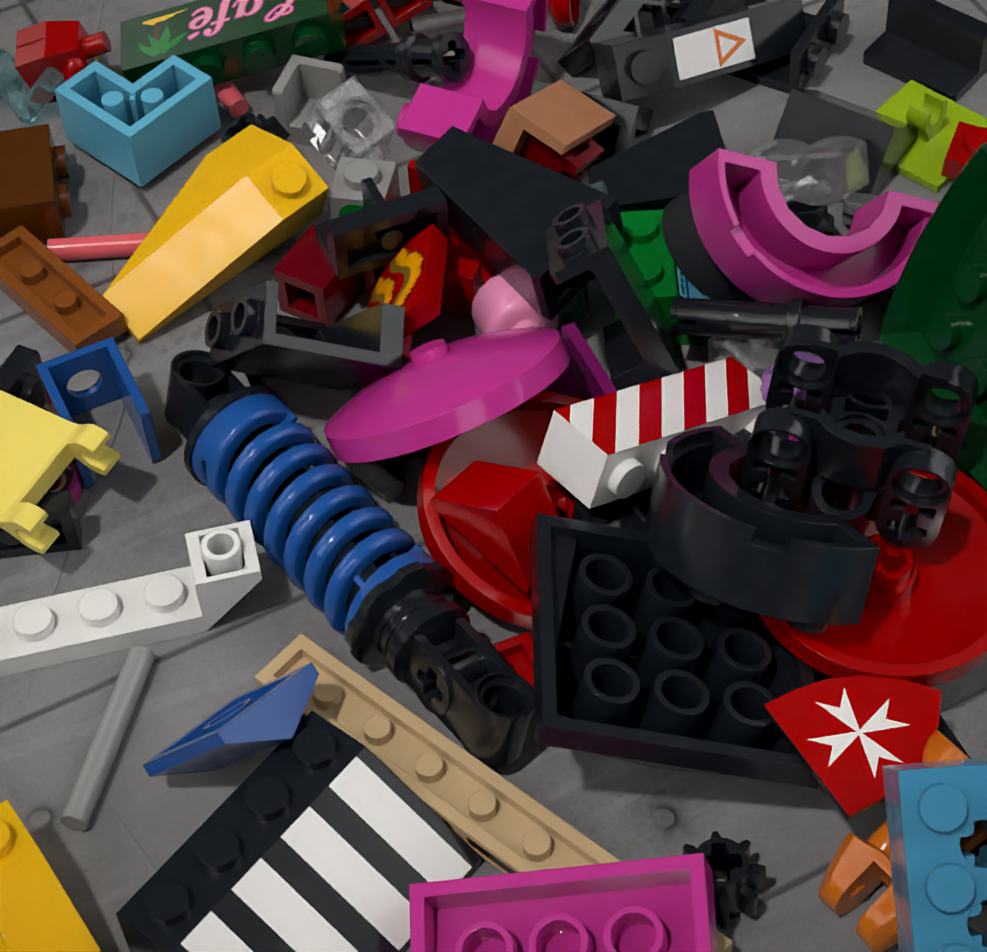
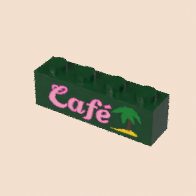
M197 0L120 22L121 72L131 83L139 80L173 54L212 77L213 86L223 82L285 66L292 54L314 58L346 49L342 0Z

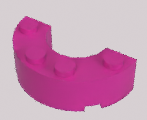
M462 0V6L465 8L463 36L468 41L471 50L470 69L464 79L459 82L445 83L443 88L420 83L411 103L403 105L397 118L396 132L399 137H402L404 143L409 148L424 153L452 126L493 143L509 107L524 100L531 94L540 59L530 56L535 30L546 31L548 0Z
M718 148L689 170V197L692 215L706 250L715 264L734 285L757 301L766 303L789 304L791 298H804L807 301V305L850 308L892 287V285L898 282L921 232L939 202L889 190L855 210L850 230L845 236H829L807 227L788 208L778 186L776 162Z

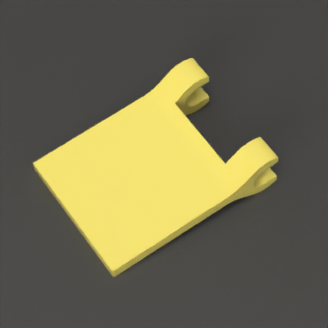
M0 390V528L30 549L40 554H45L60 534L58 530L43 523L48 514L36 505L74 458L96 473L107 475L121 457L117 450L105 445L111 438L110 434L94 424L82 425L70 422Z

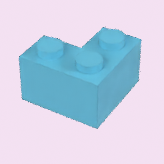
M174 54L134 83H131L95 60L54 89L67 140L140 187H143L222 128L212 77Z

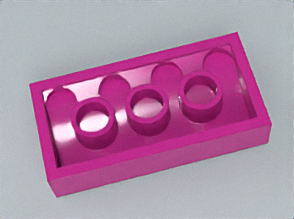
M704 853L409 884L410 952H717L713 871Z

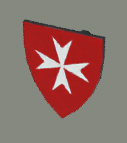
M866 675L830 678L786 693L764 704L763 711L818 781L822 792L831 798L844 817L849 820L885 800L882 766L922 763L923 750L926 743L939 726L942 690L900 678Z

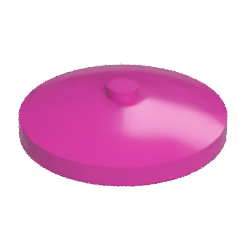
M551 327L499 330L467 337L446 344L444 339L433 340L412 350L409 353L411 359L402 363V369L379 377L351 398L327 421L324 427V434L335 458L346 463L373 462L424 449L477 428L526 402L544 390L564 372L569 364V354L560 332Z

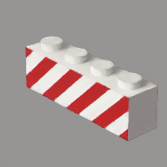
M729 357L555 409L537 464L589 509L617 499L627 498L632 494L653 487L660 453L665 454L667 443L673 437L686 431L710 426H722L733 436L743 428L752 433L757 415L766 410V402L762 399L760 391L761 379L736 359ZM769 431L773 435L776 434V431Z

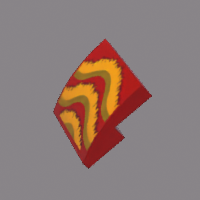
M431 224L416 235L390 261L380 275L368 302L367 309L380 303L405 307L402 363L410 360L409 353L411 352L413 332L440 316L448 238L434 224ZM378 378L364 382L360 385L363 388H365Z

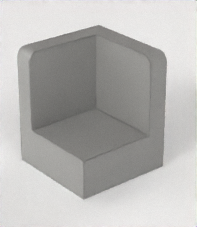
M292 54L272 89L276 119L290 134L286 141L331 150L350 116L344 66L340 63Z

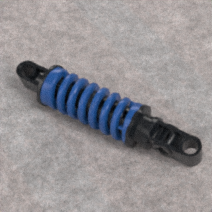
M187 350L177 354L172 359L170 366L165 417L169 424L176 428L187 440L184 449V463L190 475L201 485L207 486L214 497L226 505L237 522L250 520L254 541L265 548L274 564L284 569L291 583L304 591L310 604L325 614L330 626L336 632L345 636L344 640L351 648L350 653L357 661L365 665L374 663L386 664L387 669L398 681L408 684L414 690L423 706L435 714L462 743L464 749L482 763L491 766H504L515 762L523 751L533 717L534 689L498 654L490 640L474 629L470 624L468 614L457 603L452 602L455 594V587L451 582L452 573L442 563L435 561L420 545L415 544L413 537L408 532L396 528L393 516L385 509L375 506L372 494L362 486L355 485L352 473L342 465L336 464L332 452L325 446L316 443L315 437L309 428L301 423H296L298 418L290 410L287 401L279 392L264 385L245 387L231 371L209 367L210 352Z

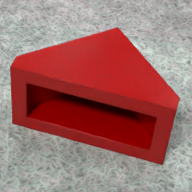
M475 460L434 495L429 505L517 587L527 594L531 590L530 530L536 514L559 516L541 472Z

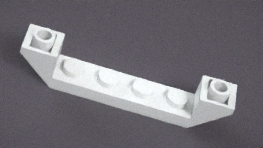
M250 520L185 533L191 566L0 607V677L130 649L135 645L143 646L207 632L262 580Z

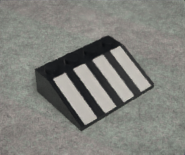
M311 711L299 723L293 738L279 744L129 899L116 913L130 952H406L410 947L409 884L470 878L482 865V860L479 854L365 745L314 711Z

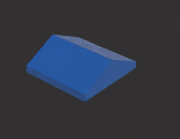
M311 662L235 697L143 764V767L150 777L216 771L292 739L319 676L318 671Z

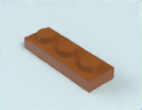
M20 225L0 238V290L69 352L110 337L115 339L128 330L124 314L25 227Z

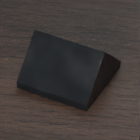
M792 88L766 160L777 163L778 178L844 203L847 193L851 191L879 194L896 169L899 161L917 138L918 129L907 123L818 90Z

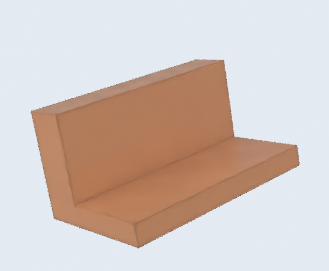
M560 79L509 107L492 144L520 155L529 138L533 135L563 155L609 127L616 115Z

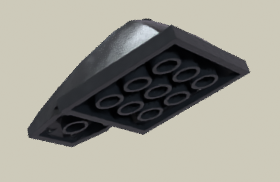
M652 488L591 509L576 498L572 519L541 513L536 514L530 530L535 744L595 753L659 769L701 774L733 775L814 789L819 788L820 784L763 711L764 704L795 689L815 683L813 668L789 652L765 626L759 614L729 604L711 605L700 602L689 594V586L652 561V554L649 552L643 536Z

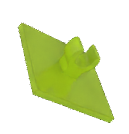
M912 79L875 111L918 129L917 138L899 161L894 171L935 193H938L953 179L941 175L959 121L987 128L986 117Z

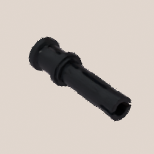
M443 32L437 38H429L423 33H412L395 43L346 44V49L325 54L324 61L342 64L345 69V77L400 75L410 83H425L431 77H438L440 80L448 83L459 82L466 77L471 65V50L468 41L458 32ZM448 51L455 52L454 56H443Z

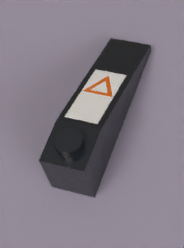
M772 0L593 42L602 97L624 102L678 89L791 55V50L806 30L802 0Z

